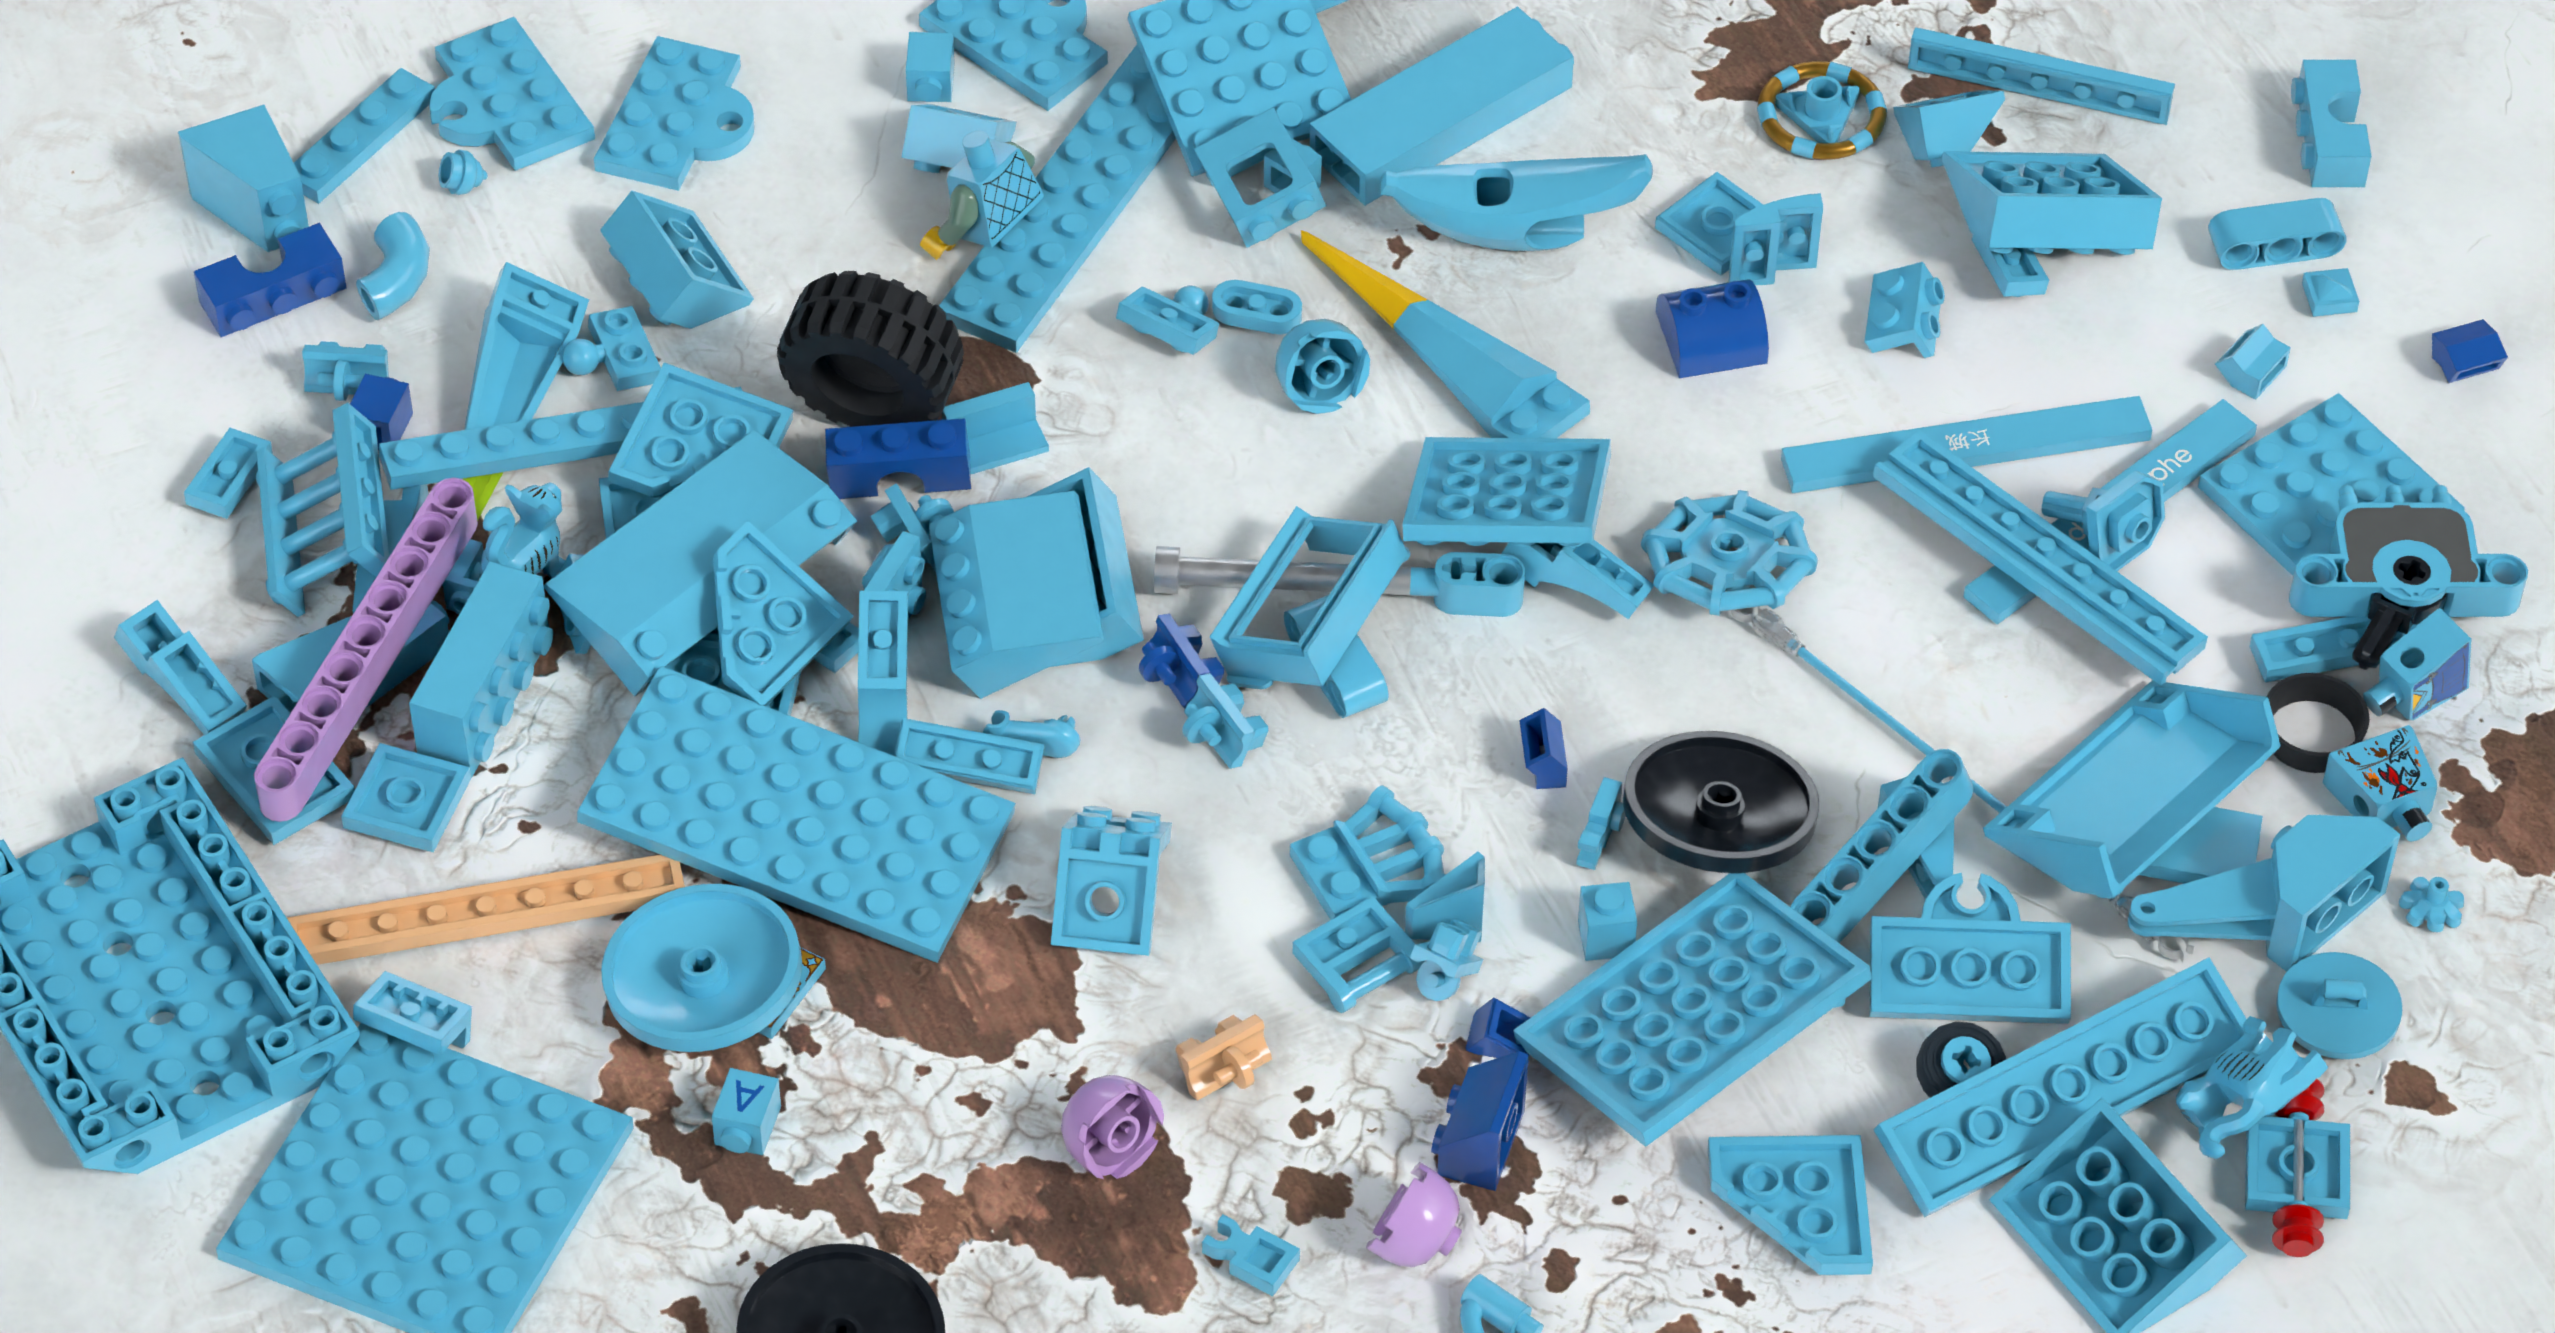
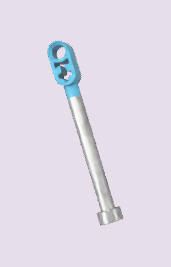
M1156 546L1154 593L1178 594L1179 585L1242 588L1260 560L1181 557L1180 547ZM1449 552L1437 560L1435 568L1400 567L1383 594L1434 596V603L1437 608L1452 615L1507 617L1517 613L1523 605L1525 567L1518 558L1508 554ZM1290 562L1273 589L1331 592L1349 564Z

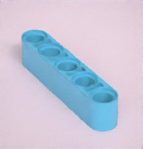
M1939 749L1928 754L1795 898L1790 907L1811 923L1816 919L1824 918L1822 922L1815 926L1838 943H1841L1970 801L1974 788L1961 757L1949 749ZM1954 776L1949 782L1940 783L1944 778ZM1921 812L1917 817L1907 819L1912 813ZM1889 847L1884 853L1875 854L1879 849ZM1856 883L1851 889L1842 890L1847 884Z

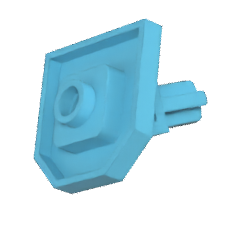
M2134 471L2109 490L2092 487L2088 497L2048 491L2043 497L2041 511L2044 516L2083 523V534L2088 536L2089 552L2114 570L2119 571L2151 547L2165 519L2163 482L2147 474Z

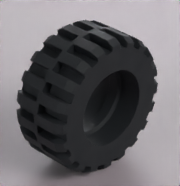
M844 271L839 276L833 272L810 282L804 287L779 340L777 358L784 380H788L789 388L796 396H802L805 399V405L813 411H821L826 415V419L836 424L839 421L849 425V427L937 421L943 412L964 361L963 344L957 327L952 320H946V313L938 304L932 305L929 303L927 296L918 290L913 292L905 288V283L895 279L891 281L881 279L879 274L870 272L865 275H858L857 271Z

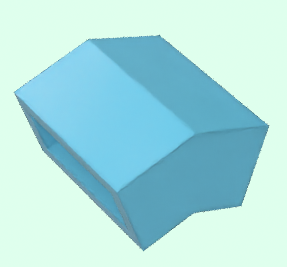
M2261 324L2246 330L2215 365L2232 387L2256 400L2287 367L2291 347L2275 339L2265 325Z

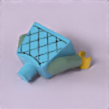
M974 131L966 135L962 140L966 156L948 172L947 176L950 195L948 220L941 227H932L922 238L920 246L937 260L945 250H952L960 239L990 248L997 244L1044 198L1043 191L1031 171L1035 164V158L1030 152L1014 142L1003 143L989 139L988 134L984 131Z

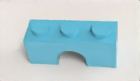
M2303 60L2299 78L2292 79V104H2299L2300 109L2296 115V133L2298 137H2304L2305 141L2301 148L2302 169H2309L2311 187H2365L2372 157L2366 124L2343 123L2355 122L2361 89L2356 60Z

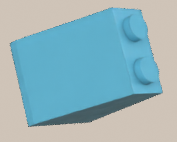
M264 104L178 131L189 193L195 202L267 252L279 249L278 238L309 227L301 177Z

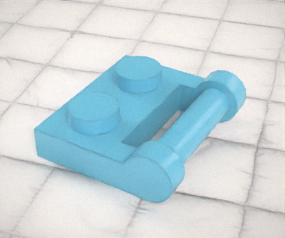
M1373 896L1293 941V955L1326 991L1332 1005L1340 1013L1355 1007L1357 999L1405 971L1409 974L1414 973L1425 962H1416L1410 959L1416 944ZM1389 947L1395 953L1394 956L1347 983L1340 976Z

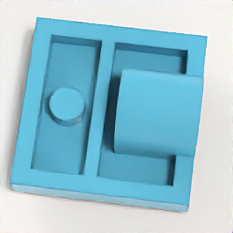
M902 531L894 544L882 547L862 579L864 591H908V620L912 614H919L926 599V589L922 588V573L925 560L921 558L920 537Z

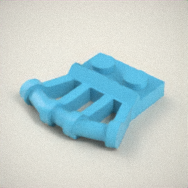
M1384 785L1376 788L1370 795L1367 803L1346 822L1335 820L1333 827L1290 844L1291 859L1330 920L1372 896L1382 907L1390 903L1410 902L1446 875L1444 874L1442 862L1444 846L1438 837L1431 836L1427 831L1428 822L1423 814L1418 811L1413 812L1394 799V792ZM1381 815H1385L1396 823L1393 826L1357 839ZM1409 841L1414 845V848L1375 864L1370 859L1374 855ZM1424 867L1425 877L1422 879L1387 882Z

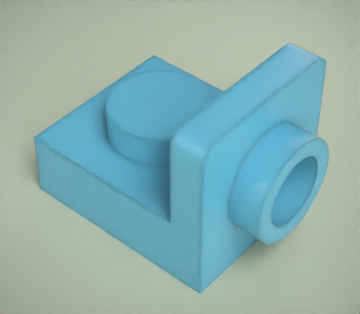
M469 540L443 582L446 609L460 614L481 577V559L484 551L482 542Z

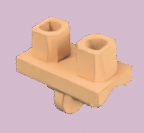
M1254 1014L1242 1021L1232 1015L1218 1023L1215 1029L1216 1036L1201 1043L1197 1039L1190 1038L1177 1045L1176 1054L1179 1066L1185 1074L1189 1094L1198 1101L1232 1081L1241 1089H1246L1254 1084L1255 1080L1252 1070L1272 1060L1271 1052L1264 1038L1263 1031L1265 1027L1262 1019Z

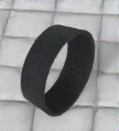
M2321 673L2292 675L2275 684L2266 696L2269 699L2273 716L2282 707L2300 701L2320 702L2337 709L2349 720L2354 730L2355 741L2348 746L2362 742L2367 733L2370 717L2364 699L2352 686L2336 677ZM2278 734L2281 747L2273 753L2276 758L2300 771L2310 773L2325 772L2329 753L2331 752H2312L2300 749L2285 741Z

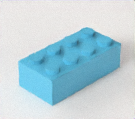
M489 561L409 702L417 753L470 767L471 779L479 764L489 759L494 747L495 735L500 726H506L509 723L513 714L515 699L520 690H527L532 681L535 663L540 655L545 656L548 653L552 644L553 629L549 628L547 616L549 599L545 597L542 576Z

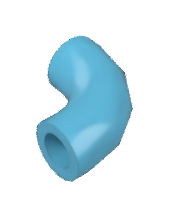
M406 212L391 214L377 226L374 240L382 250L384 260L378 268L356 281L357 290L362 302L371 316L377 321L392 314L410 301L427 277L430 247L418 223Z

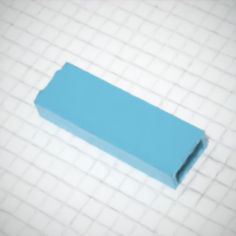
M1517 6L1311 122L1310 147L1316 153L1322 155L1321 166L1366 206L1383 196L1380 195V181L1385 171L1398 173L1418 167L1435 166L1572 88L1574 56L1567 46L1559 44L1544 30L1536 19H1531Z

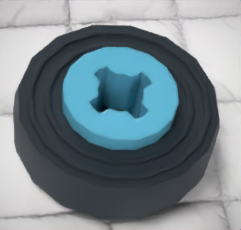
M1955 1021L1938 1027L1924 1040L1916 1058L1917 1078L1923 1091L1931 1098L2006 1060V1056L2000 1042L1988 1030L1974 1023ZM1964 1059H1965V1061L1968 1063V1065H1969V1067H1970V1069H1968V1070H1967V1067L1963 1064V1063H1964Z

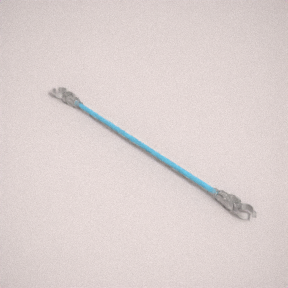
M1759 606L1757 607L1758 614L1754 616L1752 613L1743 614L1736 610H1731L1732 616L1737 621L1744 623L1752 622L1755 634L1761 639L1773 642L1784 652H1791L1796 657L1800 656L1926 756L1935 751L1805 649L1806 646L1800 642L1797 634L1784 624L1782 617L1767 608L1762 610ZM1971 779L1974 788L1973 793L1992 808L2001 813L2007 807ZM2122 893L2114 898H2108L2110 899L2109 903L2115 906L2118 914L2128 921L2130 905L2134 898L2125 896ZM2139 935L2151 942L2154 940L2158 941V949L2163 956L2170 959L2180 958L2183 963V951L2165 948L2161 943V936L2146 937ZM2180 937L2186 943V952L2193 954L2194 946L2188 944L2189 937Z

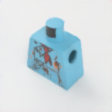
M2410 725L2329 753L2323 784L2353 816L2379 817L2392 828L2398 826L2405 838L2410 842L2422 839L2431 831L2432 823L2427 815L2432 811L2437 792V781Z

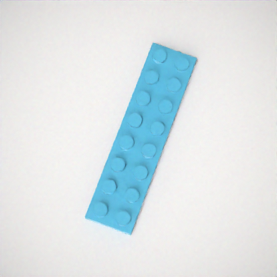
M2210 957L1879 1123L1874 1128V1132L1925 1218L2026 1166L2101 1097L2122 1117L2183 1086L2185 1082L2206 1074L2217 1056L2236 1043L2245 1034L2243 1024L2247 1019Z

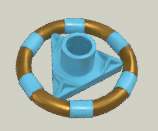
M1826 61L1799 63L1775 74L1763 87L1757 104L1761 127L1767 135L1785 150L1809 159H1839L1859 153L1872 145L1879 137L1887 117V108L1883 94L1868 77L1852 67ZM1813 78L1809 81L1806 91L1780 93L1799 80ZM1840 83L1849 84L1851 86L1842 87ZM1860 92L1866 99L1870 113L1869 122L1860 132L1845 141L1838 142L1859 98ZM1774 102L1777 108L1817 142L1794 136L1786 131L1778 122Z

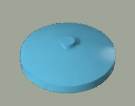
M693 885L664 893L650 900L622 922L611 937L604 953L601 968L602 983L608 1005L615 1019L637 1039L649 1045L671 1051H709L736 1044L755 1035L772 1023L783 1012L799 985L802 972V954L797 933L791 920L769 898L753 890L735 885Z

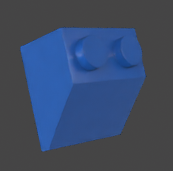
M1515 1052L1468 1067L1462 1086L1453 1085L1446 1108V1113L1451 1114L1447 1126L1443 1124L1438 1125L1431 1148V1153L1438 1155L1437 1173L1440 1176L1496 1191L1525 1112L1529 1054Z

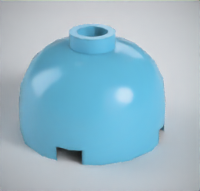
M1329 319L1307 320L1293 327L1283 337L1276 353L1275 372L1284 393L1301 410L1315 414L1334 412L1342 408L1337 403L1346 400L1350 395L1355 398L1362 391L1369 376L1370 357L1367 350L1363 347L1362 341L1348 327L1340 322Z

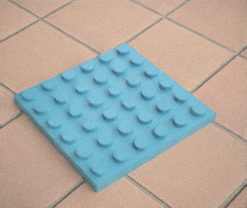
M360 1023L358 1026L360 1037L338 1065L331 1068L216 1247L218 1260L407 1333H511L633 1131V1118L449 1048L441 1055H438Z

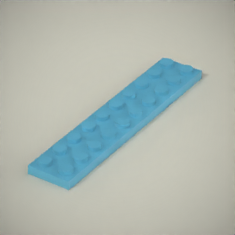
M1138 44L1037 175L1036 180L1043 191L1044 198L992 248L984 246L940 303L939 306L946 313V320H952L957 329L1017 353L1175 141L1176 137Z

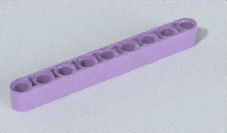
M448 478L438 482L432 488L258 764L254 778L260 811L266 818L278 822L288 821L302 811L476 531L478 523L472 486L467 481L459 478Z

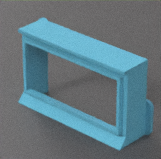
M1296 506L1209 636L1227 673L1226 679L1228 684L1235 683L1237 687L1266 689L1273 684V681L1323 687L1401 564L1411 556L1409 549L1404 546L1394 521L1389 519L1386 524L1314 517ZM1304 541H1306L1310 551L1355 555L1299 642L1242 636Z

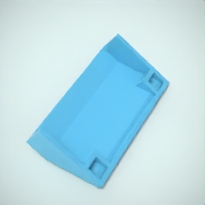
M754 429L544 585V589L635 697L643 691L660 666L666 667L718 628L713 556L717 549L747 520L798 566L830 542L836 545L842 541L856 524L857 520L826 483Z
M2152 680L1983 827L1985 837L2075 892L2092 894L2100 898H2114L2281 747L2269 699L2264 696L2168 682L2160 686Z

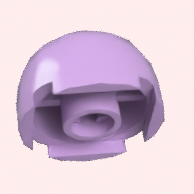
M1105 1075L1091 1079L1082 1085L1070 1098L1062 1116L1061 1131L1067 1151L1085 1170L1097 1178L1104 1179L1103 1176L1111 1174L1118 1179L1127 1176L1139 1168L1154 1151L1158 1140L1152 1136L1157 1122L1163 1126L1164 1113L1161 1101L1140 1083L1122 1076Z
M1421 1162L1415 1165L1410 1172L1418 1177V1179L1414 1177L1409 1187L1401 1184L1376 1224L1372 1233L1377 1236L1382 1235L1381 1239L1375 1238L1366 1245V1248L1398 1266L1416 1267L1426 1264L1437 1252L1447 1256L1462 1233V1230L1455 1226L1460 1211L1456 1193L1449 1182Z

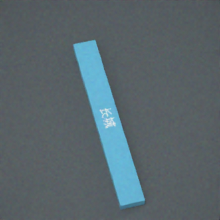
M2140 396L1786 447L1782 448L1781 461L1791 492L1799 493L1878 481L1873 477L1875 464L1879 461L1883 463L1887 460L1890 452L1918 430L1924 432L1969 466L1975 467L2150 441L2152 427Z

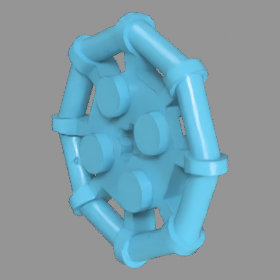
M1738 490L1736 495L1691 500L1688 497L1675 501L1674 509L1654 529L1645 531L1641 540V547L1648 554L1655 575L1654 586L1662 594L1673 593L1709 609L1710 615L1720 616L1721 611L1767 605L1775 609L1784 605L1785 597L1805 576L1813 574L1818 564V558L1810 550L1803 530L1804 519L1797 512L1782 511L1750 497L1749 492ZM1725 515V518L1713 519V516ZM1683 525L1688 526L1683 532L1678 531ZM1783 537L1788 541L1789 546L1779 545L1778 541L1775 542L1774 540ZM1732 547L1737 548L1735 551H1725ZM1667 552H1680L1682 559L1670 563ZM1776 566L1785 567L1786 569L1777 579L1770 573ZM1692 576L1712 585L1713 588L1711 590L1688 580V578Z

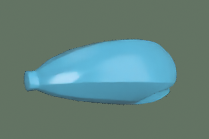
M1646 154L1427 166L1398 173L1385 171L1381 176L1380 195L1393 197L1405 212L1431 230L1463 243L1509 251L1553 250L1566 247L1584 238V215L1609 210L1634 201L1651 181L1653 166Z

